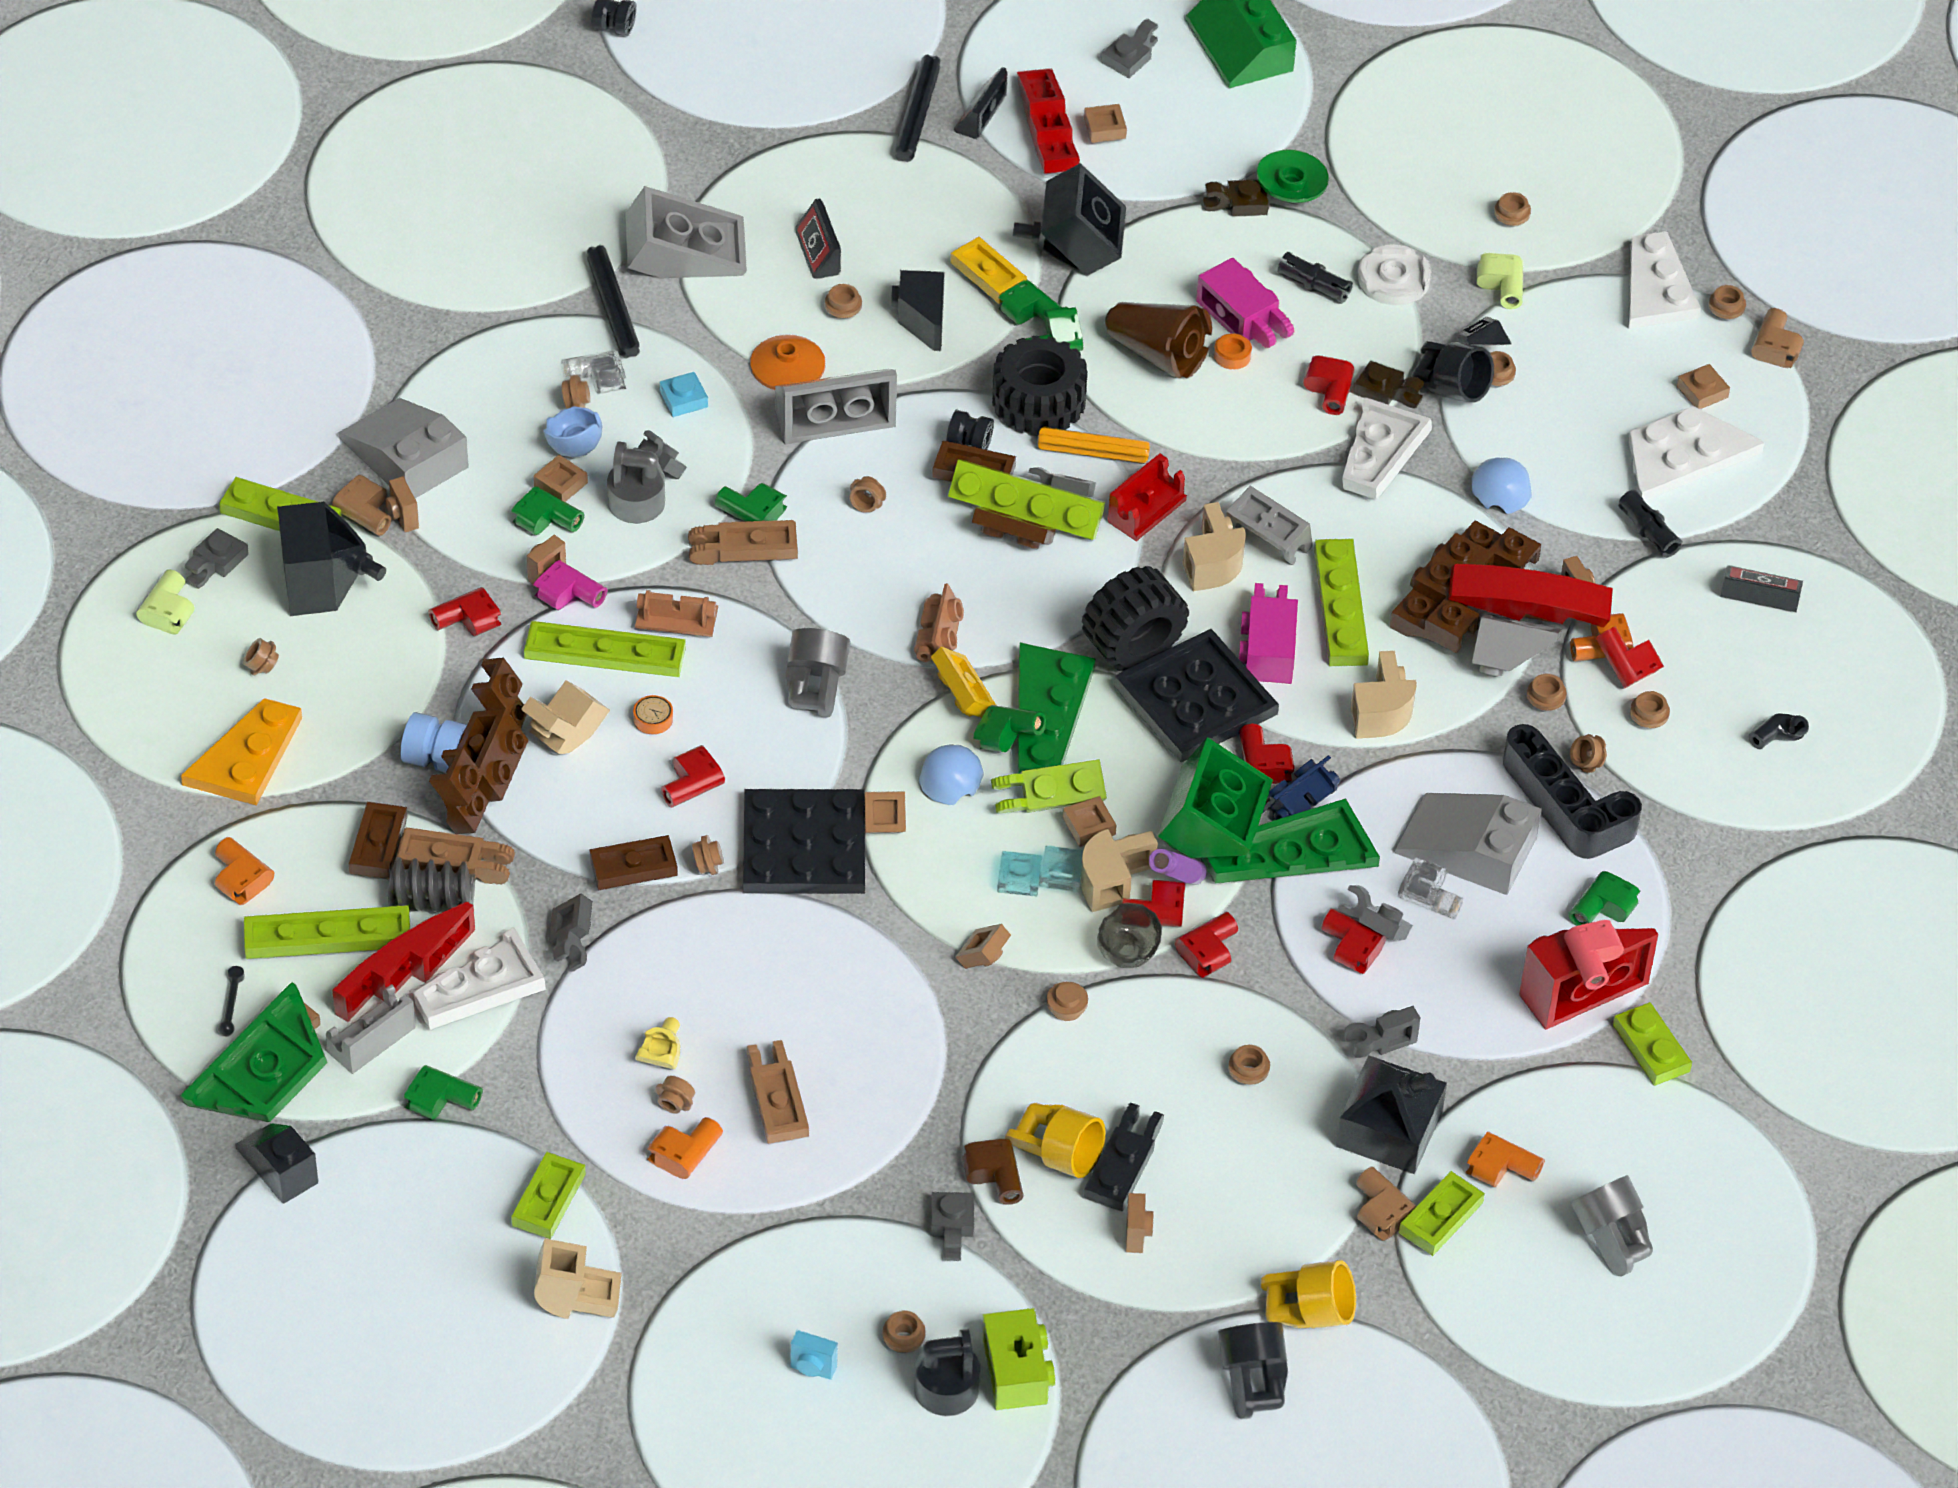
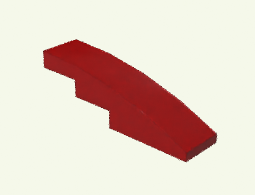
M1053 69L1018 71L1017 80L1024 111L1044 174L1064 172L1079 164L1080 157L1073 143V128L1066 114L1065 97Z
M1454 563L1451 567L1448 600L1520 621L1526 614L1562 625L1570 617L1604 628L1611 620L1613 588L1573 577L1536 570Z
M464 902L423 921L394 938L361 962L332 989L335 1015L349 1022L373 995L384 1001L383 991L390 985H393L397 992L412 976L426 983L475 931L474 905Z

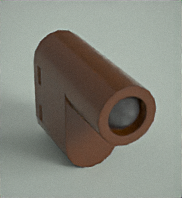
M994 1139L964 1145L966 1153L963 1155L962 1160L966 1179L969 1183L984 1184L995 1182L999 1201L1005 1205L1016 1204L1023 1199V1189L1013 1145L1010 1140Z

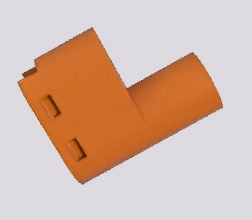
M1623 613L1611 614V620L1604 628L1591 624L1592 636L1572 638L1570 650L1573 661L1606 658L1595 637L1615 626L1628 649L1633 648V640L1625 615Z
M226 837L216 847V857L228 866L216 877L215 886L239 905L246 904L273 881L274 871L233 838Z
M704 1117L690 1135L671 1126H664L647 1148L652 1153L647 1160L680 1179H687L721 1137L723 1130L715 1120Z
M1488 1131L1469 1157L1467 1163L1470 1166L1465 1173L1493 1187L1500 1183L1508 1169L1535 1181L1544 1166L1545 1159Z

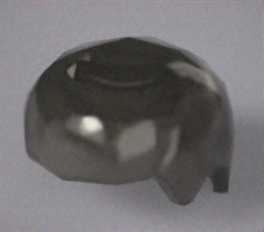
M1122 903L1115 911L1102 920L1098 928L1097 946L1103 957L1117 967L1138 968L1146 964L1156 953L1161 943L1162 925L1156 913L1143 904Z

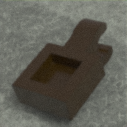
M1257 179L1228 180L1227 188L1219 182L1205 183L1207 197H1203V204L1206 211L1214 212L1221 209H1230L1232 217L1268 215L1269 201L1267 193L1262 189Z
M1370 360L1354 384V395L1388 405L1393 399L1407 407L1417 408L1423 399V395L1418 393L1423 387L1424 382L1416 377L1404 379L1403 371Z

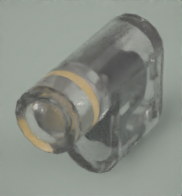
M617 349L561 360L564 380H570V376L576 374L580 379L591 377L596 394L626 389L624 383L626 376Z
M1419 857L1414 859L1398 891V898L1453 920L1457 917L1463 902V897L1441 889L1446 878L1447 868Z

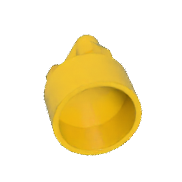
M1031 1103L1026 1108L1016 1130L1008 1129L1005 1139L1010 1140L1012 1145L1021 1150L1042 1157L1045 1166L1077 1178H1083L1093 1170L1101 1156L1106 1130L1102 1119L1065 1105ZM1040 1124L1047 1126L1043 1139L1034 1136Z
M1343 1260L1304 1264L1299 1271L1271 1273L1261 1277V1289L1267 1292L1266 1319L1268 1322H1281L1284 1325L1302 1329L1349 1325L1354 1318L1356 1310L1355 1284L1350 1268ZM1297 1292L1298 1303L1286 1304V1293Z

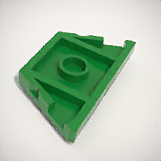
M291 982L180 1095L187 1106L271 1122L328 1063L297 985Z

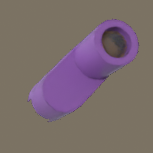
M1157 849L1149 857V865L1152 870L1185 883L1198 885L1206 877L1207 867L1204 863L1166 849Z

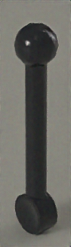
M232 966L228 969V979L231 983L224 1021L218 1026L219 1033L225 1037L232 1035L235 1030L232 1018L238 984L245 978L244 969L241 966Z

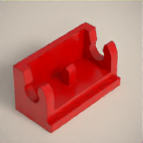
M1161 453L1156 455L1109 494L1108 523L1137 542L1187 500V495L1184 494L1185 476L1182 470L1176 472L1173 476L1174 478H1172L1168 473V458Z

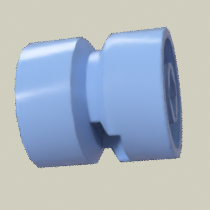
M413 712L403 733L401 760L404 763L426 767L431 762L435 770L446 772L448 765L441 757L443 750L457 749L467 724L452 720H445L440 724L435 716Z

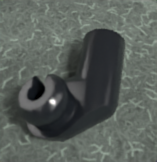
M1777 713L1753 730L1748 736L1749 741L1756 749L1764 748L1774 739L1796 741L1807 734L1809 723L1801 715Z

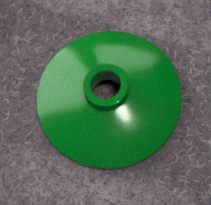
M1290 149L1274 151L1263 157L1257 167V180L1262 189L1269 195L1282 201L1293 203L1312 201L1320 197L1328 187L1329 174L1325 165L1319 159L1306 152Z

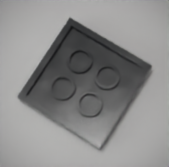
M1212 628L1114 676V687L1180 763L1188 760L1207 737L1220 744L1240 734L1239 731L1243 726L1247 724H1260L1278 715L1279 703Z
M744 789L743 893L865 894V789Z

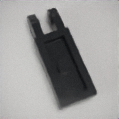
M1130 1102L1122 1116L1119 1127H1115L1084 1188L1083 1198L1121 1212L1124 1211L1128 1203V1193H1133L1154 1151L1155 1140L1164 1121V1114L1154 1111L1148 1120L1144 1135L1142 1136L1131 1132L1139 1118L1140 1105Z

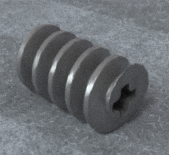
M401 857L396 858L390 872L388 888L389 907L393 905L395 898H397L399 906L409 905L413 898L417 911H422L428 900L434 912L440 911L444 901L448 910L460 905V902L474 903L475 874H469L466 862H462L458 872L453 873L451 863L447 860L441 872H437L434 860L429 859L425 871L420 870L417 858H413L409 869H404Z

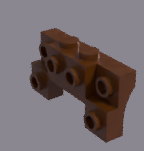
M1474 520L1462 535L1455 533L1446 544L1440 543L1425 567L1420 566L1417 568L1410 581V586L1413 589L1391 613L1390 628L1404 636H1417L1429 639L1457 654L1461 649L1463 635L1467 631L1474 634L1478 629L1480 614L1466 607L1467 605L1448 600L1451 567L1454 563L1495 565L1524 569L1528 562L1536 564L1539 561L1542 544L1510 527L1501 534Z
M504 657L483 659L481 666L490 679L488 682L473 683L471 690L486 710L474 711L457 749L443 750L441 757L448 765L447 774L431 775L429 780L446 806V822L455 834L475 833L488 803L503 800L529 741L521 730L527 714L521 710L524 704L518 697L523 683Z

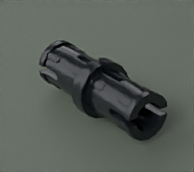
M1289 251L1283 255L1282 258L1287 260V262H1279L1278 273L1303 283L1304 287L1311 292L1316 289L1338 300L1340 303H1344L1347 300L1348 296L1344 294V291L1351 293L1352 281L1326 271V267L1318 262L1312 264L1293 255Z
M1630 490L1619 499L1618 502L1620 504H1618V507L1634 522L1636 531L1641 537H1647L1664 558L1671 557L1680 550L1683 541L1664 522L1665 517L1659 510H1653L1637 490Z

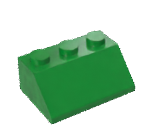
M1201 0L1186 15V22L1229 89L1294 71L1297 39L1271 0Z
M1207 737L1181 767L1157 837L1164 840L1171 848L1181 851L1190 858L1247 855L1251 850L1273 779Z

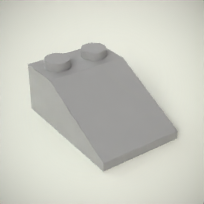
M647 186L642 188L625 213L627 266L629 269L659 278L744 276L747 272L744 216Z
M402 398L396 399L338 432L339 438L388 485L389 480L403 476L415 498L469 468L467 437L443 414Z
M1426 793L1397 845L1395 854L1508 895L1537 839L1542 809L1506 795Z

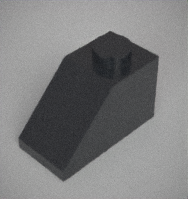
M900 270L899 285H892L891 307H898V323L933 351H941L945 272Z
M270 1123L235 1144L237 1151L283 1204L319 1183L316 1155L292 1126Z

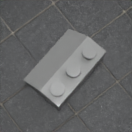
M881 369L775 386V412L785 444L896 427L897 373L895 369Z

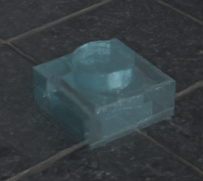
M1046 845L1039 876V886L1079 892L1083 850Z
M1002 851L997 892L1037 897L1043 855Z

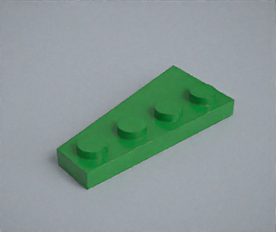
M1020 642L1019 709L1043 712L1046 717V728L1041 735L1018 734V774L1025 770L1064 764L1095 670V658Z
M1345 798L1259 825L1251 850L1247 855L1203 857L1201 859L1216 884L1379 867L1380 856Z

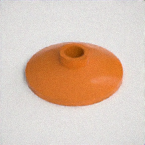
M778 335L764 340L754 349L751 355L750 366L754 377L762 385L775 390V386L820 379L825 370V356L816 343L805 337Z

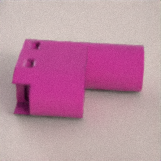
M561 560L556 561L533 584L539 588V591L534 596L557 610L562 609L575 596L595 608L599 607L604 602L608 592L606 587Z

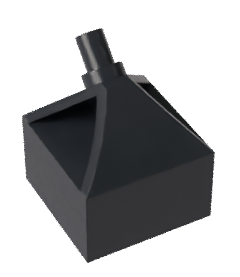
M1079 163L1046 181L1041 222L1034 221L1033 225L1014 222L1012 237L1031 239V243L1038 244L1042 250L1088 276L1122 258L1126 205L1083 164Z
M324 501L277 507L290 616L337 611L358 574H366L377 581L382 580L385 576L386 567L373 561V556L367 553L366 544L355 530Z
M1368 1055L1339 1118L1336 1147L1415 1175L1443 1113L1447 1082L1436 1079L1431 1072L1422 1074Z

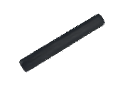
M926 54L921 59L895 147V157L899 161L905 160L910 162L914 159L941 68V60L937 55L930 56Z
M603 245L591 246L587 249V260L620 355L626 359L630 356L636 357L640 353V344L607 250Z

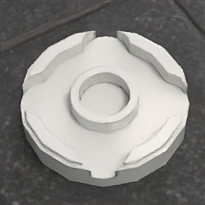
M1396 244L1382 245L1372 249L1371 254L1364 255L1361 258L1357 279L1361 290L1369 298L1379 303L1394 306L1411 304L1421 299L1429 290L1432 273L1429 261L1424 256L1421 258L1416 255V250L1408 246Z

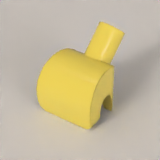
M668 1017L664 1020L661 1027L647 1030L644 1033V1043L642 1047H639L635 1057L636 1060L675 1070L678 1065L681 1048L679 1039L676 1036L680 1027L679 1021L674 1017Z

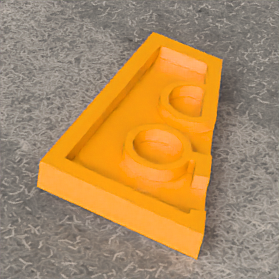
M264 698L181 775L182 786L257 806L302 720L301 708Z

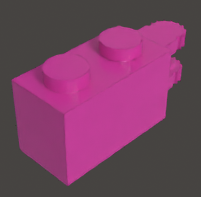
M1232 257L1198 275L1196 302L1206 309L1230 334L1242 335L1249 341L1255 339L1259 344H1262V347L1264 346L1267 349L1274 346L1275 342H1277L1273 330L1285 339L1294 335L1293 324L1279 309V299L1276 294L1262 285L1254 277L1253 273L1248 268H1244L1235 258Z
M1255 583L1254 596H1251L1250 612L1242 611L1240 634L1248 635V641H1240L1239 660L1246 664V668L1259 682L1292 684L1298 600L1287 599L1288 585H1279L1276 598L1265 597L1264 583Z

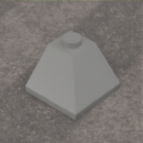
M1486 613L1481 617L1472 663L1480 665L1479 672L1502 676L1503 670L1511 671L1555 643L1561 637L1563 629L1521 620L1517 621Z

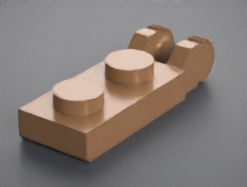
M796 521L721 522L719 525L695 526L688 533L689 543L694 545L690 548L689 558L696 565H713L719 560L720 562L798 559Z
M406 827L403 831L396 858L401 857L404 869H409L413 858H417L420 870L425 871L429 859L434 860L437 872H441L447 860L451 863L453 873H457L461 863L466 862L469 874H475V879L477 877L487 884L495 883L496 885H502L508 882L510 875L509 869L503 864H511L514 860L515 852L512 846L510 847L508 844L484 841V838Z
M772 1041L771 1052L775 1063L762 1065L761 1053L757 1045H748L747 1057L750 1066V1078L767 1143L771 1144L809 1137V1125L792 1061H788L783 1041Z

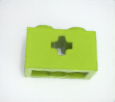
M1035 1308L983 1314L982 1342L996 1411L1048 1404L1049 1387L1055 1386V1370L1053 1361H1045L1043 1350H1048L1047 1331L1045 1324L1037 1323Z

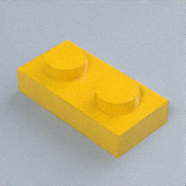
M979 236L951 252V264L998 304L1003 302L998 297L1004 291L1023 280H1027L1026 275Z
M941 646L931 656L939 670L937 673L939 679L951 689L956 697L954 700L955 705L962 713L969 717L974 715L982 718L989 706L996 705L966 655Z

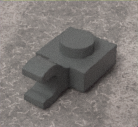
M1147 18L1140 23L1133 37L1123 33L1102 52L1101 63L1130 79L1151 60V48L1158 42V37L1152 35V33L1159 28V25Z
M646 430L643 435L647 437V440L643 439L638 448L634 447L633 449L654 452L658 457L662 470L679 479L687 468L686 465L675 459L679 452L663 442V439L655 433Z
M1041 467L1029 468L1028 473L1038 475L1043 484L1090 498L1094 496L1096 482L1050 473Z
M216 528L193 550V557L185 564V569L193 572L186 578V583L200 589L214 573L226 577L249 555L248 544Z
M1349 885L1347 890L1356 894L1358 904L1355 908L1348 904H1340L1338 909L1341 913L1358 918L1360 923L1392 941L1405 940L1413 925L1402 919L1403 912L1385 903H1382L1381 906H1374L1371 903V897L1367 889L1360 885Z
M581 893L552 909L549 942L555 945L553 949L554 960L558 962L569 956V970L572 972L583 967L587 962V954L580 939L589 934L591 927L593 901Z
M1414 1006L1401 1010H1391L1376 1018L1375 1026H1368L1359 1022L1348 1025L1345 1028L1344 1039L1346 1042L1352 1039L1363 1040L1354 1046V1056L1356 1058L1365 1057L1374 1050L1383 1055L1417 1043L1421 1017Z
M932 1192L931 1236H944V1261H961L962 1237H974V1193Z

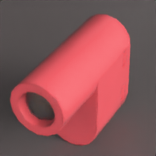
M1600 920L1572 927L1565 933L1564 939L1583 982L1588 989L1601 988L1609 980L1603 962L1615 960L1624 952L1620 938L1610 920Z

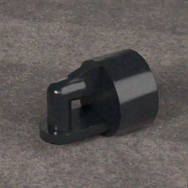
M1430 341L1424 342L1420 349L1423 356L1414 369L1412 377L1421 379L1424 382L1423 386L1443 397L1470 403L1480 401L1487 394L1494 377V362L1487 349L1460 342H1451L1447 345Z
M1252 1323L1219 1330L1218 1337L1222 1368L1230 1372L1233 1403L1237 1417L1239 1419H1250L1255 1411L1278 1410L1282 1408L1285 1403L1284 1392L1288 1376L1283 1323ZM1261 1367L1264 1391L1253 1392L1250 1369Z
M959 1329V1336L926 1341L915 1361L914 1393L916 1399L923 1408L936 1415L954 1416L967 1411L976 1402L980 1385V1363L978 1357L972 1351L969 1329Z

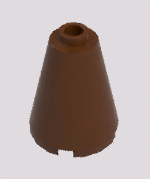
M1119 302L1108 311L1105 318V326L1111 338L1174 378L1192 377L1199 370L1207 356L1209 348L1203 345L1206 334L1212 336V320L1208 311L1199 306Z

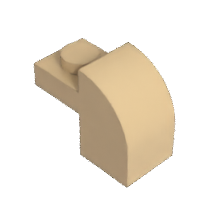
M1219 502L1204 504L1202 519L1203 535L1186 537L1184 540L1183 566L1193 592L1228 584L1239 575L1243 566L1244 527L1233 529L1230 517H1224Z
M1379 651L1376 673L1377 682L1353 684L1351 714L1356 739L1393 735L1404 729L1412 718L1417 682L1416 680H1406L1404 666L1397 665L1395 651Z
M565 680L548 705L530 696L521 709L533 718L529 724L532 727L529 732L558 754L570 753L588 740L610 712V709L585 690Z
M1106 829L1094 835L1087 842L1082 854L1081 890L1091 912L1121 905L1123 898L1130 899L1131 874L1152 869L1149 865V857L1153 851L1157 850L1158 846L1152 831L1138 835L1131 834L1114 841L1109 829Z
M544 1238L538 1255L534 1290L537 1303L547 1312L565 1319H569L572 1310L614 1318L618 1310L622 1273L585 1266L587 1246Z

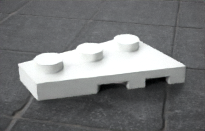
M1667 231L1632 236L1630 246V315L1628 329L1699 318L1700 305Z
M1365 397L1362 406L1361 420H1358L1355 442L1350 449L1342 477L1343 489L1377 500L1430 433L1432 425L1431 418Z
M515 927L503 934L504 940L491 949L485 945L474 952V960L461 968L451 967L413 992L415 1004L430 1030L546 990L544 976Z

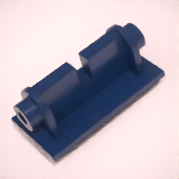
M1328 755L1317 764L1313 759H1310L1294 773L1298 779L1290 785L1285 780L1277 784L1269 791L1268 798L1270 801L1265 805L1263 813L1272 808L1275 812L1273 817L1275 820L1310 810L1312 806L1303 797L1304 795L1316 806L1330 794L1337 791V785L1340 783L1339 776L1332 770L1328 772L1324 767L1331 757Z

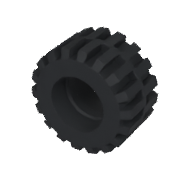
M1032 336V339L1029 340L1025 338L1017 339L1015 345L1009 343L1004 347V352L998 353L993 367L992 405L995 407L996 415L998 418H1003V423L1007 426L1014 425L1016 426V431L1022 433L1030 431L1031 435H1039L1042 427L1062 430L1070 428V423H1076L1080 419V414L1084 413L1088 375L1087 363L1084 358H1081V353L1076 348L1070 349L1069 343L1065 341L1057 342L1054 337L1048 336L1047 339H1041L1040 336Z
M1138 566L1127 572L1124 571L1106 582L1092 596L1093 599L1087 604L1085 608L1086 613L1082 616L1081 621L1083 623V632L1110 666L1117 670H1127L1172 648V645L1179 640L1182 635L1181 632L1187 626L1189 609L1184 599L1158 569H1153L1151 566H1144L1143 568Z

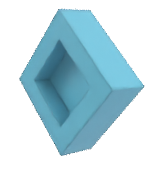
M695 371L659 381L660 394L672 417L708 408V396Z
M796 1330L791 1342V1368L797 1369L810 1377L820 1376L832 1380L838 1364V1342Z

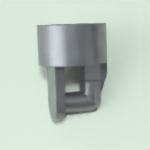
M618 441L616 444L613 468L607 477L608 507L610 512L619 520L633 524L649 522L658 517L665 507V474L658 462L657 455L650 451L627 448V443Z
M799 628L792 631L786 670L789 690L788 702L792 708L818 710L821 717H830L832 715L838 679L846 673L851 642L848 637L837 632L817 628ZM810 675L821 677L819 693L807 692Z
M1628 1175L1603 1185L1571 1202L1586 1235H1593L1608 1268L1616 1276L1621 1277L1630 1273L1633 1270V1264L1652 1254L1653 1246L1649 1239L1646 1219L1641 1211L1644 1206ZM1615 1222H1620L1630 1245H1626Z

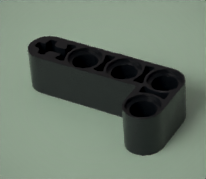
M1519 724L1509 729L1503 756V765L1506 771L1533 805L1542 809L1541 815L1575 856L1584 859L1595 858L1635 839L1642 810V803L1635 794L1627 791H1618L1595 801L1537 728L1528 724Z

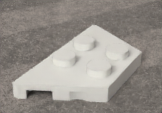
M1695 406L1689 407L1630 431L1629 447L1630 454L1633 456L1632 467L1634 477L1637 478V491L1647 501L1762 454L1764 442Z

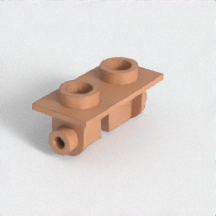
M948 583L944 584L942 595L932 594L924 603L920 622L923 629H919L914 647L917 658L922 662L931 661V656L941 646L952 651L957 648V631L959 622L964 617V609L961 600L955 597Z
M646 590L645 594L638 593L637 609L639 610L635 628L713 637L718 605L714 601H709V597L681 596L680 601L673 600V595L653 593L651 590Z

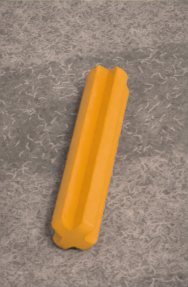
M1042 427L1038 435V448L1041 450L1143 464L1147 463L1150 453V443L1143 440Z

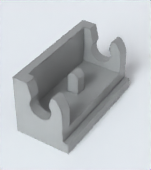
M1251 485L1226 511V515L1230 517L1233 527L1237 529L1244 526L1284 553V559L1290 564H1295V553L1298 548L1307 553L1313 546L1310 523Z
M390 985L383 991L384 1001L341 1033L338 1034L335 1026L326 1032L327 1044H325V1051L351 1074H354L416 1028L413 1000L405 994L398 1001L393 985Z

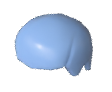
M574 406L561 410L553 418L548 417L546 429L543 432L549 446L559 455L576 458L587 455L598 445L602 436V421L597 412H593L588 408Z
M1506 457L1487 459L1480 464L1472 476V492L1486 509H1489L1492 505H1498L1505 513H1514L1524 508L1532 497L1529 474L1526 468L1514 459Z
M949 744L934 749L927 756L922 767L919 782L922 791L932 800L947 805H955L966 794H969L971 797L974 796L980 786L984 772L979 757L969 748L962 745Z

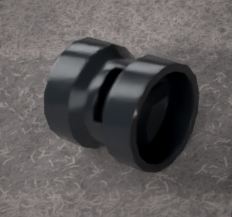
M596 0L592 11V28L603 31L610 28L614 29L617 34L628 36L635 22L636 2L631 0H621L620 2L615 0Z
M956 409L948 426L946 441L988 450L993 435L994 419L984 416L974 418L968 412Z

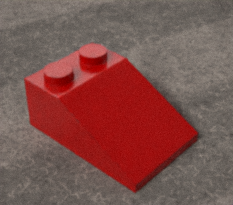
M1654 928L1615 929L1624 947V952L1615 960L1603 962L1609 980L1601 988L1593 990L1586 988L1565 942L1564 935L1568 930H1561L1549 936H1540L1527 945L1519 996L1544 1029L1547 1030L1648 985L1659 935Z

